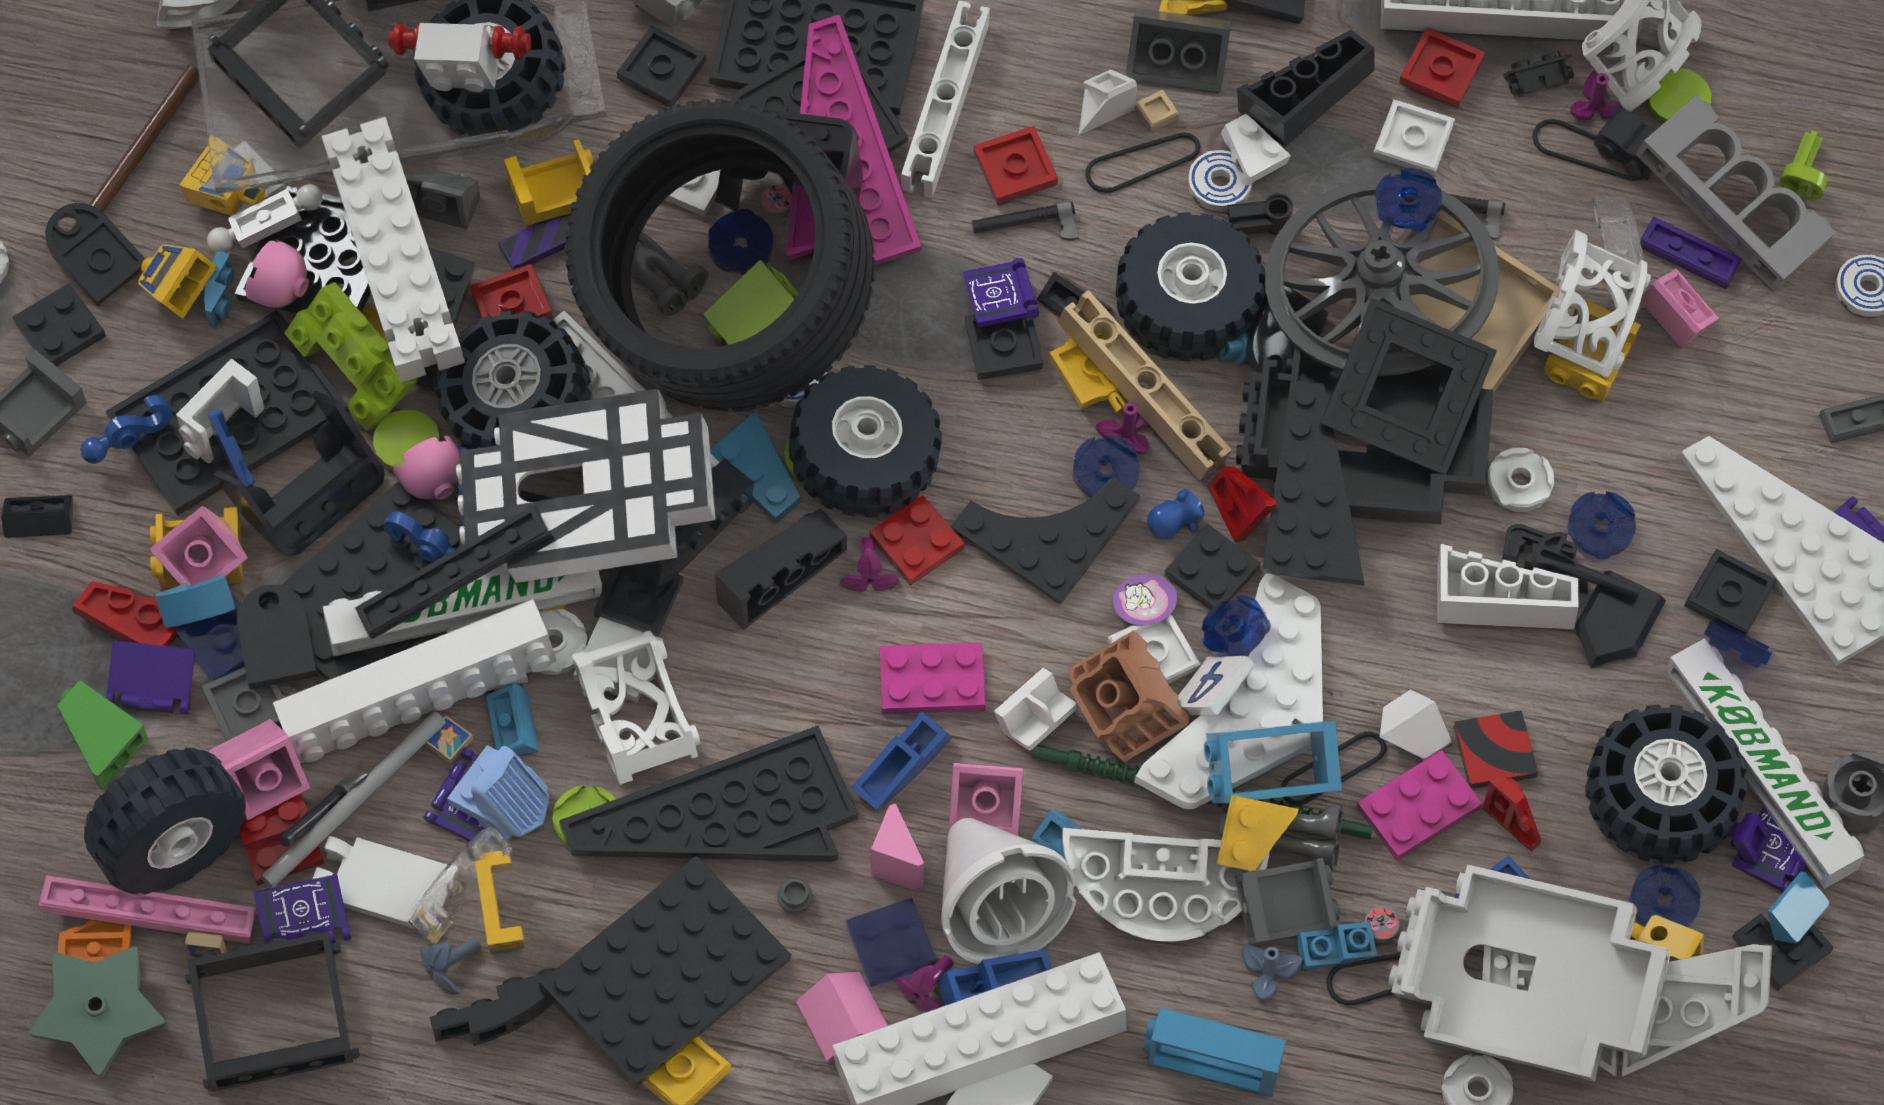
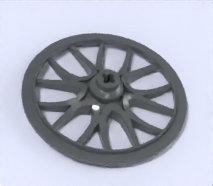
M1362 180L1339 186L1319 195L1300 208L1286 222L1278 233L1267 259L1265 272L1266 294L1273 317L1285 336L1309 357L1341 371L1350 350L1336 346L1333 343L1361 324L1371 298L1431 323L1434 322L1419 311L1410 300V295L1425 294L1464 309L1466 313L1449 330L1472 339L1486 322L1495 303L1499 285L1498 257L1490 234L1481 220L1455 197L1432 186L1410 180ZM1397 195L1380 229L1359 197ZM1405 196L1434 205L1427 222L1409 242H1394L1390 238ZM1351 200L1368 233V242L1364 245L1349 244L1335 232L1322 213L1335 205ZM1441 210L1453 217L1466 231L1462 234L1428 242ZM1316 218L1333 248L1294 243L1302 230ZM1470 241L1473 242L1477 250L1480 264L1449 271L1425 270L1419 265L1420 262ZM1289 253L1344 268L1339 275L1323 279H1300L1284 276L1285 263ZM1480 274L1479 285L1472 302L1445 287ZM1284 286L1305 292L1319 293L1320 295L1295 313L1286 296ZM1356 298L1357 302L1348 316L1323 338L1317 336L1302 322V320L1341 299ZM1403 349L1402 352L1386 353L1377 376L1406 374L1422 370L1437 363Z

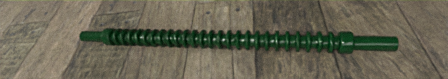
M1037 745L1034 747L1032 758L1064 765L1066 770L1077 772L1078 769H1081L1083 774H1087L1090 771L1094 777L1097 774H1102L1103 779L1110 776L1112 781L1119 778L1122 784L1130 781L1131 786L1136 784L1134 783L1135 777L1139 772L1138 765L1130 768L1129 763H1126L1125 766H1121L1119 761L1112 764L1109 758L1105 761H1101L1100 756L1092 759L1091 754H1087L1085 757L1082 756V752L1070 750L1068 753ZM1271 798L1270 801H1266L1265 799H1260V800H1258V801H1263V802H1268V803H1273V804H1277V805L1286 806V805H1284V801H1283V800H1281V801L1279 802V804H1278V803H1274V799H1273V798ZM1212 800L1208 801L1209 805L1213 803ZM1218 803V807H1221L1222 804H1226L1227 808L1229 807V803ZM1290 803L1289 806H1287L1295 808L1293 803ZM1302 805L1296 808L1298 809V814L1319 815L1323 812L1319 810L1318 813H1315L1311 807L1308 811L1303 810ZM1343 819L1340 833L1370 840L1373 826Z

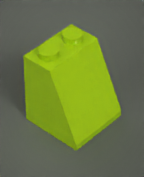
M759 260L703 314L710 322L707 328L719 341L724 339L729 345L745 340L757 334L781 316L799 292L782 273Z

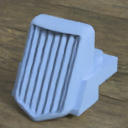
M487 745L447 799L451 806L477 819L482 827L509 841L512 836L521 837L543 826L549 803V794L547 792L548 786L532 768L524 764L512 749L502 746L499 750H496Z

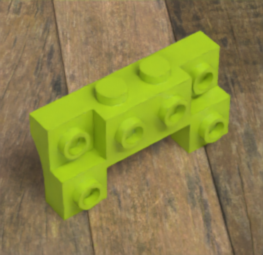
M336 282L322 287L309 307L297 313L284 333L304 357L318 353L322 347L357 388L356 393L347 404L348 410L366 431L376 428L379 422L388 416L397 403L418 382V379L415 378L400 383L387 342Z

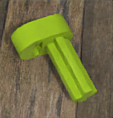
M1813 130L1811 133H1804L1793 162L1785 166L1779 182L1782 188L1790 189L1800 197L1818 200L1824 194L1828 178L1823 172L1811 168L1823 141L1822 137L1817 136L1818 132Z

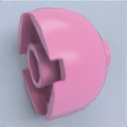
M279 240L277 242L269 241L254 259L252 266L257 268L254 278L247 277L245 292L248 299L270 308H282L292 303L297 297H302L308 288L309 280L306 279L307 267L304 258L299 251Z
M444 436L446 441L438 442L436 437L418 443L402 455L405 462L401 464L400 468L397 463L394 465V474L408 493L416 498H436L437 500H442L454 492V487L458 484L456 466L461 464V456L454 440L449 436Z

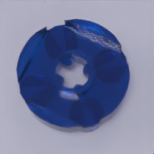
M1414 168L1401 169V174H1396L1392 177L1391 173L1386 175L1379 182L1375 192L1378 218L1397 228L1411 229L1417 232L1426 229L1428 223L1438 216L1442 207L1441 188L1436 184V179L1428 172ZM1409 195L1414 196L1413 202H1404L1401 199L1407 198Z
M740 209L737 212L726 214L719 218L708 231L709 255L714 264L721 270L730 273V270L740 271V275H745L759 260L766 264L769 262L773 249L772 230L763 218L754 215L749 209ZM735 239H747V247L743 248L740 245L734 247Z
M1106 435V438L1095 440L1094 437L1088 439L1081 444L1075 453L1073 480L1079 489L1089 497L1094 496L1112 477L1133 490L1139 479L1140 465L1137 459L1138 455L1130 443L1117 436ZM1108 462L1113 464L1112 473L1104 474L1100 472L1099 464L1107 465Z
M1606 491V494L1586 493L1571 508L1567 532L1576 546L1582 551L1594 555L1597 559H1608L1611 555H1617L1624 551L1632 542L1636 531L1634 509L1626 499L1616 493ZM1607 519L1609 521L1607 526L1609 529L1597 528L1594 520L1602 521Z
M1239 595L1236 596L1238 600L1230 603L1225 599L1208 612L1202 623L1201 629L1204 631V639L1202 638V641L1213 656L1249 657L1250 652L1260 644L1264 636L1270 631L1271 623L1266 616V612L1254 598ZM1233 625H1239V627L1233 632L1229 630Z
M1654 865L1642 871L1635 879L1629 896V903H1633L1637 908L1636 920L1645 927L1653 915H1657L1682 926L1689 927L1697 917L1701 898L1699 885L1693 876L1682 868L1675 867L1673 869L1663 867L1664 865ZM1662 893L1664 896L1671 894L1673 896L1672 906L1661 905L1658 902L1659 896L1657 894Z

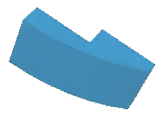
M220 250L217 251L212 261L217 268L206 283L204 292L205 311L209 326L216 328L221 318L227 317L231 309V300L227 287L231 285L235 275L230 254Z
M224 575L192 586L185 583L155 594L163 624L166 628L203 620L236 609Z
M1370 922L1337 925L1334 929L1300 932L1296 936L1299 955L1303 958L1302 970L1337 966L1377 956Z

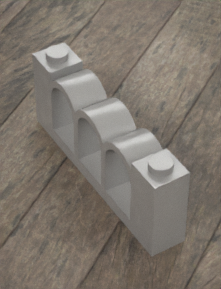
M1696 95L1646 138L1636 152V155L1775 292L1823 249L1836 232L1831 228L1828 220L1819 216L1814 210L1807 214L1804 202L1792 190L1782 187L1773 188L1774 178L1768 165L1758 157L1741 155L1740 140L1735 132L1726 125L1716 123L1720 117L1715 113L1713 107ZM1707 142L1720 148L1725 156L1726 163L1710 179L1703 183L1679 158L1696 144ZM1739 174L1753 181L1757 187L1758 197L1736 216L1712 190L1730 175ZM1772 206L1779 208L1787 215L1790 222V230L1769 248L1744 222L1759 209Z

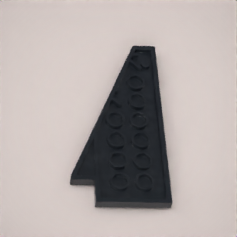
M815 726L559 820V826L572 856L694 858L697 856L703 859L838 860V852L828 830L857 820L858 813L819 726Z

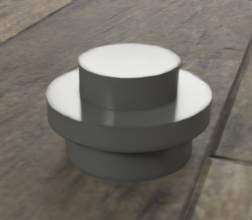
M797 878L786 880L778 889V902L787 912H802L812 902V889L804 880Z

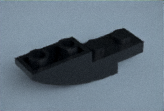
M557 968L541 970L536 976L525 979L522 977H512L505 980L501 985L496 986L497 1000L480 999L473 1002L470 1007L458 1010L457 1008L440 1010L435 1016L430 1017L435 1041L438 1042L471 1033L473 1045L476 1046L511 1033L529 1023L553 1004L538 987L540 981Z

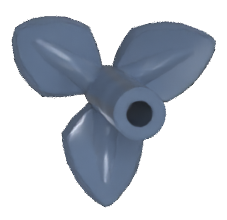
M473 937L453 949L452 944L449 942L436 944L429 950L426 949V946H421L422 963L426 972L433 971V979L440 987L450 993L459 994L461 991L447 977L446 971L448 967L479 951L481 945L478 939Z
M1244 944L1242 948V958L1247 969L1251 972H1262V976L1258 977L1252 984V990L1260 1000L1271 999L1276 994L1278 987L1273 979L1274 976L1288 980L1299 971L1303 963V958L1297 955L1286 954L1279 956V951L1275 947H1268L1264 951L1258 946Z

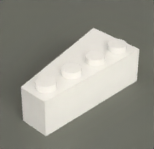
M1440 545L1437 564V623L1574 629L1578 612V578L1535 567L1531 571L1517 567L1515 562L1503 560L1500 563L1482 558L1483 554L1469 551L1468 554L1453 551L1452 546Z

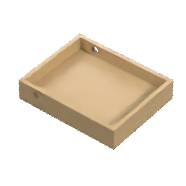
M1425 202L1396 242H1409L1416 236L1427 222L1434 207ZM1441 212L1428 242L1462 234L1466 231L1457 221ZM1470 241L1420 262L1419 265L1425 270L1449 271L1480 264L1477 250L1473 242ZM1496 246L1499 264L1498 293L1486 322L1472 338L1474 341L1497 350L1481 388L1491 389L1493 394L1533 341L1551 297L1558 298L1560 293V287ZM1480 274L1445 287L1472 302L1477 292ZM1425 294L1410 295V300L1421 313L1434 323L1448 330L1466 313L1464 309ZM1356 298L1351 301L1350 311L1357 302Z

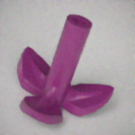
M1592 71L1584 82L1582 92L1589 102H1575L1570 108V113L1580 120H1590L1594 115V111L1598 110L1603 119H1610L1618 107L1623 108V106L1616 100L1604 101L1609 78L1604 73L1598 74L1596 71Z
M1134 403L1125 404L1122 425L1115 420L1109 419L1098 422L1095 426L1100 436L1110 442H1117L1123 436L1126 437L1125 449L1131 453L1143 454L1149 449V442L1146 436L1135 433L1136 430L1146 427L1147 422L1138 413L1137 406Z
M871 537L861 540L862 555L857 566V571L861 576L849 575L840 580V584L843 587L856 592H864L868 584H872L875 591H884L894 587L899 582V578L895 575H878L882 570V565L878 555L875 553V541Z
M944 955L934 966L928 965L915 971L909 978L910 983L901 976L896 977L897 985L908 1001L915 997L918 1007L926 1012L944 1007L938 1001L930 998L929 993H931L933 987L939 982L944 973L952 968L954 962L950 957Z

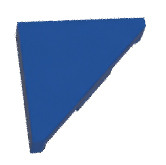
M217 408L209 412L208 416L215 441L236 478L243 483L245 488L253 486L255 480L242 459L244 457L234 436H229L222 410Z

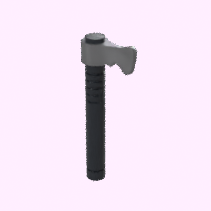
M1449 194L1462 202L1471 211L1476 210L1477 212L1487 213L1485 221L1488 224L1485 228L1492 239L1499 238L1500 215H1504L1506 204L1503 203V200L1493 198L1481 200ZM1405 196V199H1404V200H1408V199H1409L1410 201H1416V202L1425 203V202L1422 201V200L1415 199V198H1411V197H1407V196Z
M1070 200L1055 202V205L1050 207L1046 206L1040 209L1036 208L972 220L973 232L978 233L1058 217V220L1061 221L1060 225L1064 227L1060 233L1061 239L1070 240L1079 237L1073 219L1075 208L1073 201L1070 202Z
M364 772L357 778H343L334 786V790L280 835V843L285 847L292 845L368 773Z

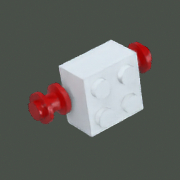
M396 23L394 29L390 30L388 38L389 47L394 49L397 56H403L406 49L414 50V60L431 87L441 91H449L452 88H465L472 92L495 89L499 59H502L505 53H513L516 60H522L525 53H529L531 48L530 34L525 32L524 27L519 26L515 28L513 33H505L503 26H495L490 37L484 25L418 23L414 30H407L404 23Z

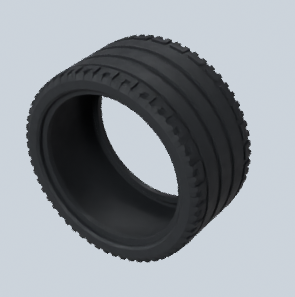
M702 99L698 102L687 101L686 105L683 106L675 104L672 105V108L658 110V114L654 116L651 114L645 116V119L639 123L636 121L632 124L633 128L627 132L623 130L620 133V137L615 141L612 140L608 144L610 147L605 152L602 150L598 155V160L591 164L589 167L591 169L588 176L584 175L583 183L575 193L577 199L576 202H572V211L567 220L569 230L565 233V253L568 256V259L565 260L568 271L567 276L570 284L573 285L571 291L579 310L583 312L582 315L590 329L601 340L602 344L641 380L652 388L659 389L660 393L699 408L701 405L707 410L727 411L728 408L734 411L756 409L757 405L767 407L772 403L784 401V397L788 395L793 397L797 395V392L803 389L806 390L810 386L809 383L814 380L819 381L823 374L833 368L832 364L836 360H841L846 349L851 347L850 341L853 336L857 337L859 328L865 321L864 312L869 310V302L873 295L871 282H875V259L872 257V254L875 251L870 228H868L869 224L864 210L854 191L824 151L809 135L797 126L795 127L787 119L774 112L769 113L768 110L760 106H754L746 102L741 105L735 100L724 101L723 99H715V102H710L708 99ZM730 168H755L770 171L786 177L804 188L812 207L815 223L814 254L803 286L781 316L769 326L745 340L715 348L676 346L647 334L637 315L631 289L632 260L644 226L657 207L669 195L699 176Z

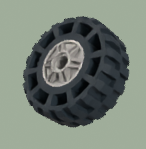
M513 310L500 312L499 316L491 317L488 315L479 319L480 322L476 325L466 327L460 332L461 336L458 338L465 363L440 371L437 369V373L441 378L435 382V394L439 398L437 405L440 413L455 437L465 445L467 450L470 447L478 449L496 446L494 429L499 427L498 414L591 399V391L588 387L591 382L589 370L571 336L564 328H558L556 322L546 316L538 319L536 313L521 311V314H515Z

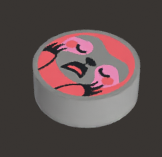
M782 185L766 187L760 194L761 211L766 216L774 219L788 215L791 210L792 199L789 189Z
M1373 908L1367 913L1364 922L1371 923L1375 943H1389L1397 936L1400 922L1397 914L1390 908Z

